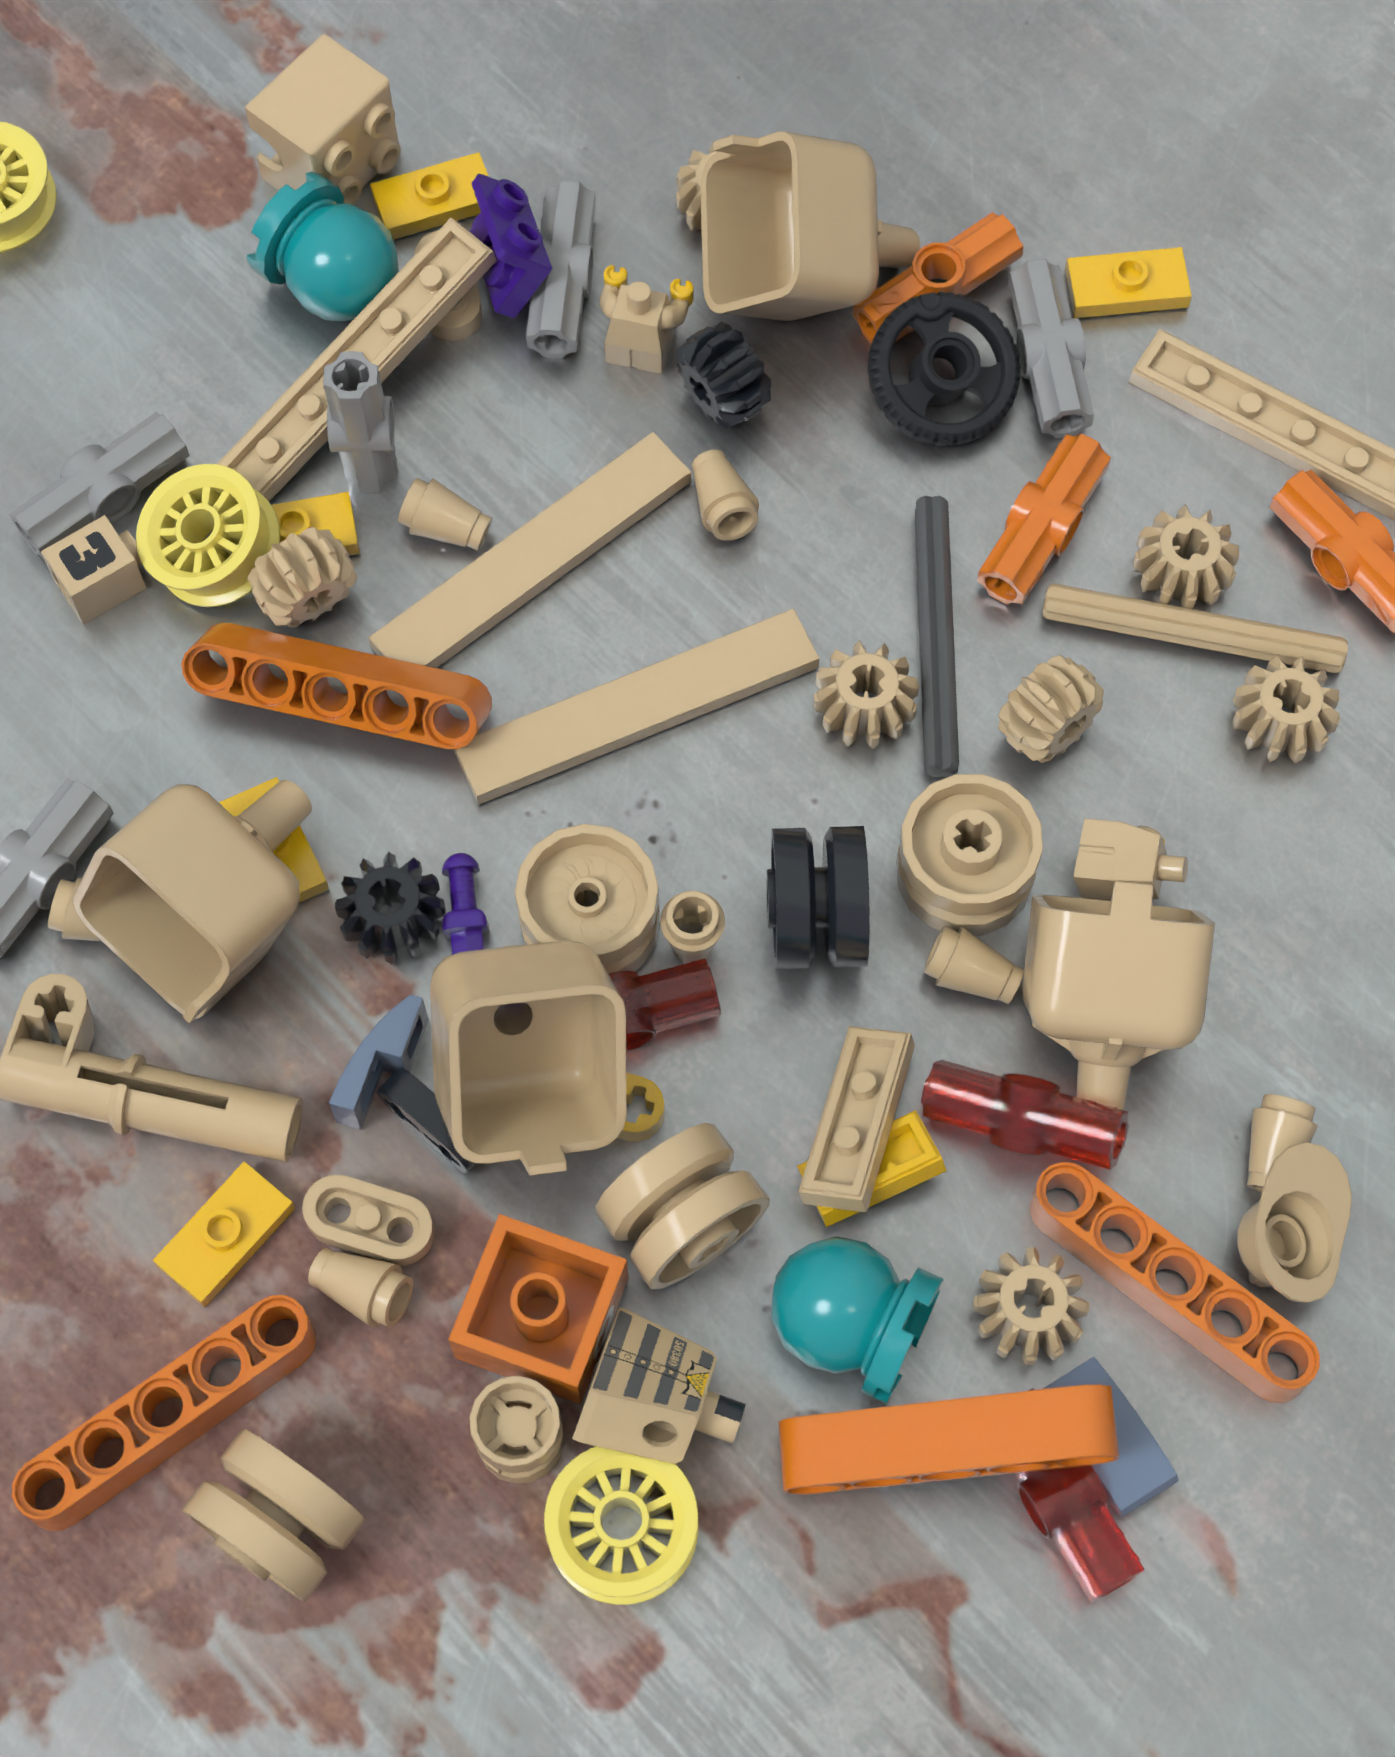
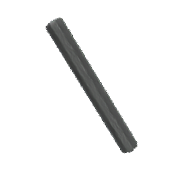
M922 496L916 501L915 529L924 769L930 777H950L958 772L959 744L948 501L942 496Z

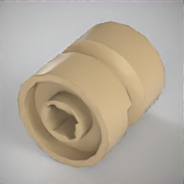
M522 1376L500 1378L484 1388L475 1399L469 1418L471 1436L486 1469L500 1480L514 1484L535 1482L549 1474L560 1460L565 1444L559 1408L551 1392L538 1381Z

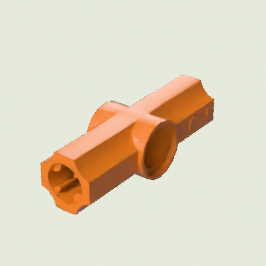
M992 212L947 243L935 242L923 246L916 253L911 267L876 289L868 299L853 306V317L857 321L863 336L871 344L878 328L894 309L911 298L932 292H952L955 295L962 294L965 296L1023 256V244L1018 238L1015 227L1003 214L996 215ZM941 278L947 280V282L934 283L929 280ZM910 326L905 327L898 335L896 341L914 329Z
M1082 433L1078 436L1065 435L1035 483L1029 481L1023 487L1009 512L1005 523V531L978 572L977 581L984 586L989 596L1006 605L1010 603L1023 605L1034 585L1040 580L1053 555L1060 557L1081 522L1084 506L1109 468L1111 457L1101 448L1100 442Z
M1311 469L1306 472L1301 470L1291 477L1272 498L1269 508L1311 549L1313 565L1324 581L1338 590L1349 588L1395 634V553L1390 533L1373 514L1366 511L1355 514Z

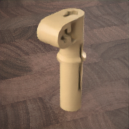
M54 973L37 978L27 987L21 998L0 1058V1100L107 1123L111 1125L116 1134L123 1136L128 1134L131 1129L281 1162L287 1163L289 1161L299 1133L303 1110L302 1098L146 1064V1058L141 1054L135 1053L125 1060L89 1052L94 1038L95 1023L84 987L73 977ZM48 1021L55 1022L62 1046L51 1044L53 1036Z

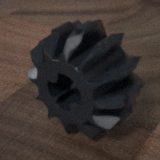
M723 321L699 330L687 338L686 343L677 349V371L684 379V388L691 393L694 404H698L703 409L706 418L712 421L715 420L721 427L726 429L742 423L744 420L748 421L761 412V408L771 401V379L763 369L765 363L756 355L754 346H750L745 341L742 332L732 329L730 325Z
M388 851L383 859V867L375 869L370 861L363 858L359 865L363 878L344 876L341 885L343 892L347 896L337 899L335 902L337 916L345 920L340 926L343 938L348 942L359 940L358 949L360 955L366 959L376 953L381 947L385 961L393 965L398 957L397 949L406 947L409 954L418 958L421 953L418 937L437 940L440 931L438 924L434 920L443 917L446 913L444 900L436 896L440 890L437 877L433 874L422 876L421 863L415 857L401 868H398L396 856ZM392 902L401 903L402 907L394 912ZM387 904L389 914H381L379 909Z

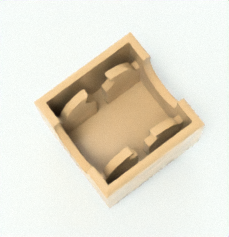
M322 34L245 106L250 129L263 137L277 153L272 159H269L260 152L257 155L262 179L278 191L286 184L297 190L306 183V173L312 171L322 174L340 188L344 196V204L354 205L361 195L362 188L378 172L385 174L390 171L398 161L401 153L388 78L326 34Z

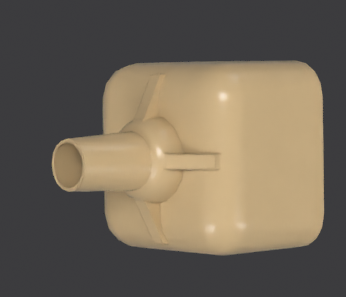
M775 132L760 138L731 135L713 141V151L718 152L710 157L701 177L703 291L705 301L709 309L714 313L781 321L799 320L858 305L865 301L876 289L879 267L908 269L913 265L914 257L920 250L919 236L912 228L884 223L882 220H878L876 169L871 155L865 148L852 142L791 132Z
M281 780L241 814L233 816L208 792L196 785L178 784L161 793L95 852L74 894L73 904L75 910L90 931L172 1007L183 1014L182 1017L190 1024L195 1018L199 1019L265 957L298 907L300 897L299 881L291 869L272 852L308 817L312 811L311 801L298 785L288 780Z
M1114 881L1111 901L1058 895H1032L1022 987L1023 1001L1032 1018V1026L1069 1050L1073 1057L1078 1059L1074 1132L1081 1135L1098 1138H1119L1131 1066L1136 1065L1141 1059L1163 1050L1181 1049L1192 1043L1200 1034L1204 1023L1215 923L1199 911L1152 905L1153 885Z
M569 940L518 946L511 945L500 948L459 952L445 957L434 968L430 983L434 1094L455 1150L462 1158L473 1163L484 1164L521 1159L529 1176L567 1171L565 1153L595 1150L607 1146L619 1136L625 1126L627 1116L626 1011L623 999L593 949L581 942Z

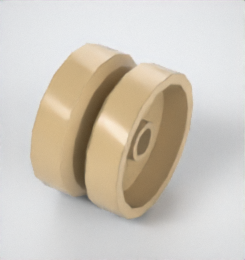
M955 774L930 784L911 802L901 827L900 845L896 860L897 886L909 910L927 926L939 931L944 926L957 932L963 927L974 936H982L1007 926L1025 908L1043 852L1042 826L1030 801L1009 783L984 774Z
M580 824L556 830L533 846L519 867L515 889L519 922L525 945L563 940L581 942L593 949L613 983L621 982L641 968L656 945L660 923V908L658 904L659 886L652 861L638 843L612 827Z
M702 1123L687 1128L653 1148L620 1174L603 1192L595 1206L597 1216L615 1241L637 1240L630 1254L631 1263L650 1289L665 1288L703 1268L741 1239L761 1219L769 1207L770 1198L750 1172L742 1170L728 1172L734 1159V1150L714 1124Z
M241 1429L220 1459L227 1474L249 1491L247 1496L242 1498L219 1482L202 1481L181 1511L215 1538L213 1542L215 1546L263 1581L269 1578L284 1590L306 1603L326 1576L327 1571L320 1556L298 1539L299 1536L304 1532L327 1548L345 1549L365 1522V1519L350 1503L304 1467L248 1430Z

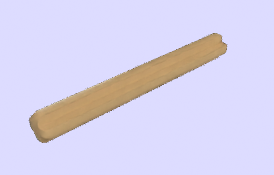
M1053 583L1048 586L1043 604V616L1049 620L1267 661L1278 655L1282 662L1288 665H1293L1295 660L1303 656L1306 668L1320 671L1326 669V672L1330 673L1341 672L1347 658L1348 641L1343 637Z

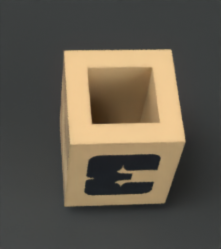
M105 515L41 551L53 580L83 625L147 589L138 568L142 562L138 555L137 542L128 530L118 535Z

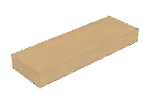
M849 1026L798 1192L803 1204L867 1213L915 1048L911 1033Z

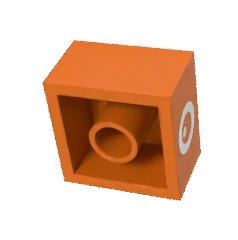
M499 1214L448 1339L455 1359L504 1377L522 1376L536 1380L548 1389L551 1394L581 1404L629 1281L627 1259Z

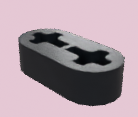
M399 1067L378 1088L376 1093L382 1102L454 1167L467 1174L476 1164L462 1158L455 1150L434 1092L413 1074Z

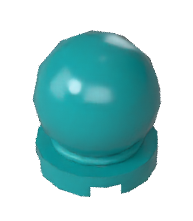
M312 171L306 173V183L297 190H294L287 184L280 188L265 205L251 232L260 239L256 253L247 254V261L251 268L269 283L278 285L286 283L291 294L307 312L324 320L340 322L354 320L399 272L397 248L391 232L376 215L360 207L347 203L344 204V196L340 188L322 174Z
M835 1236L810 1243L788 1257L775 1277L771 1319L784 1348L808 1367L833 1374L861 1369V1374L866 1376L862 1393L887 1404L903 1376L899 1374V1371L910 1346L917 1347L939 1296V1288L944 1279L918 1267L910 1281L903 1279L900 1282L889 1259L868 1243Z

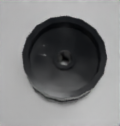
M864 826L829 827L823 838L822 867H814L812 837L806 828H772L771 869H766L768 928H773L775 968H809L815 959L816 928H824L826 955L834 967H867L870 941L868 857Z

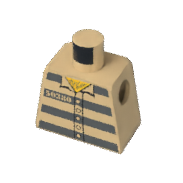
M619 1307L572 1440L676 1464L683 1461L694 1430L733 1443L746 1404L708 1390L717 1361L713 1351L640 1315Z

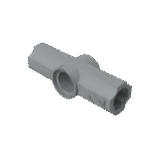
M560 180L557 185L546 188L543 200L540 233L553 269L531 296L526 342L527 348L539 352L542 357L563 359L565 355L577 352L580 340L579 332L582 325L584 297L589 298L593 275V245H591L596 198L595 191L588 190L577 181Z
M1047 259L1026 261L1023 266L1011 271L1008 282L1018 324L1016 346L1020 357L1021 375L1025 379L1030 378L1042 433H1049L1055 439L1064 438L1065 435L1076 436L1081 430L1091 427L1094 418L1084 374L1086 349L1083 329L1078 318H1071L1067 293L1064 288L1059 265H1053Z
M341 352L333 363L324 366L323 389L325 390L328 403L327 433L329 449L331 452H339L345 479L353 482L358 487L360 493H381L383 487L388 482L396 479L397 458L394 446L395 420L392 396H384L378 365L370 363L364 357L363 352Z
M155 412L105 448L101 445L93 444L75 452L63 465L60 479L9 514L11 520L32 550L43 558L42 550L104 515L111 524L123 519L137 504L142 489L190 456L187 446L163 414L159 415Z
M67 778L26 831L22 829L15 830L0 843V959L40 908L43 910L51 908L60 880L73 881L76 873V861L114 814L107 802L98 796L94 790L78 780L72 781Z

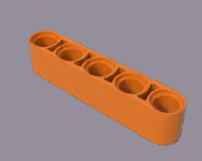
M218 623L211 626L184 654L181 663L182 674L187 684L196 692L206 696L444 749H459L467 746L475 738L492 709V696L488 688L479 679L469 675L233 623ZM209 650L219 653L225 659L228 668L218 665L212 659ZM268 663L279 666L285 672L288 681H283L274 676L268 667ZM327 677H334L340 680L345 685L348 694H342L333 689ZM387 690L400 693L406 699L408 707L396 705L390 700ZM446 704L460 706L466 711L469 720L455 718L449 712Z
M1059 1162L1050 1165L1041 1173L1030 1200V1214L1033 1223L1041 1232L1259 1397L1272 1403H1285L1294 1400L1312 1382L1320 1368V1354L1316 1344L1307 1334L1085 1168L1071 1162ZM1055 1188L1066 1189L1075 1195L1079 1208L1071 1212H1061L1053 1208L1048 1202L1046 1193ZM1110 1228L1125 1232L1132 1241L1133 1250L1127 1253H1115L1109 1250L1103 1244L1100 1233ZM1163 1269L1178 1272L1186 1281L1188 1286L1187 1293L1171 1295L1163 1291L1155 1278L1156 1272ZM1221 1310L1234 1314L1242 1325V1336L1234 1338L1220 1334L1213 1326L1211 1313ZM1281 1352L1290 1356L1298 1368V1379L1283 1380L1277 1377L1268 1365V1354Z
M271 1295L258 1301L32 1458L17 1472L12 1482V1498L16 1508L37 1526L48 1531H63L74 1526L296 1370L311 1357L316 1346V1332L303 1306L294 1298L285 1295ZM281 1319H291L298 1322L296 1336L289 1343L283 1346L266 1344L268 1329L275 1322ZM230 1358L241 1361L239 1375L232 1383L219 1387L209 1384V1374L219 1361ZM168 1398H177L183 1401L182 1413L174 1424L167 1427H155L152 1425V1414L160 1402ZM109 1439H122L124 1441V1452L121 1459L109 1468H96L94 1465V1455L97 1448ZM52 1479H63L65 1493L62 1500L51 1509L38 1510L36 1507V1495L39 1488L45 1482Z
M1076 1385L787 1418L778 1422L783 1492L787 1494H818L1096 1465L1119 1460L1112 1388L1108 1385Z

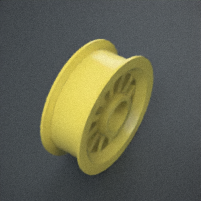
M0 122V253L19 248L38 236L52 218L57 201L56 186L48 170L46 157L41 146L28 132L6 122Z
M200 464L176 472L153 491L146 501L138 520L136 546L140 560L148 573L157 581L166 585L176 597L194 606L219 607L235 602L252 591L247 577L251 570L256 567L254 562L257 557L267 554L272 549V544L280 543V526L276 512L270 502L260 492L253 489L248 480L240 473L222 465ZM212 531L211 535L206 540H204L205 537Z
M596 1446L575 1457L564 1467L554 1481L546 1501L544 1515L545 1534L558 1570L575 1589L589 1598L607 1604H637L664 1593L679 1580L689 1566L698 1539L697 1503L688 1479L676 1464ZM621 1474L620 1491L613 1492L607 1477ZM632 1475L645 1479L635 1494L630 1492ZM595 1482H598L604 1495L601 1500L586 1490ZM655 1487L664 1494V1496L645 1504V1501ZM579 1500L593 1510L594 1513L573 1511ZM619 1507L633 1509L642 1519L638 1532L625 1540L611 1538L602 1528L606 1515ZM672 1509L674 1520L653 1519L652 1517ZM571 1526L593 1528L574 1538L571 1536ZM649 1534L671 1535V1539L666 1547ZM599 1542L600 1544L588 1561L579 1553V1551ZM645 1547L659 1558L647 1566L640 1549ZM609 1553L614 1554L612 1573L599 1569ZM631 1555L638 1571L623 1573L624 1556Z

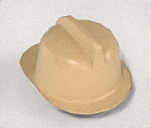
M1303 1142L1287 1147L1274 1160L1266 1177L1260 1201L1255 1203L1243 1215L1237 1231V1247L1242 1262L1249 1271L1250 1283L1259 1287H1273L1289 1300L1309 1303L1323 1298L1334 1286L1339 1269L1340 1254L1350 1219L1352 1193L1348 1174L1338 1157L1324 1146Z

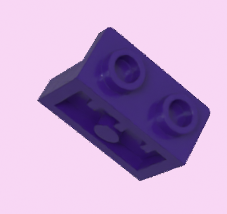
M478 173L471 185L481 213L475 218L469 232L490 248L497 259L483 275L495 312L515 319L553 268L525 191L510 180L501 179L499 181Z

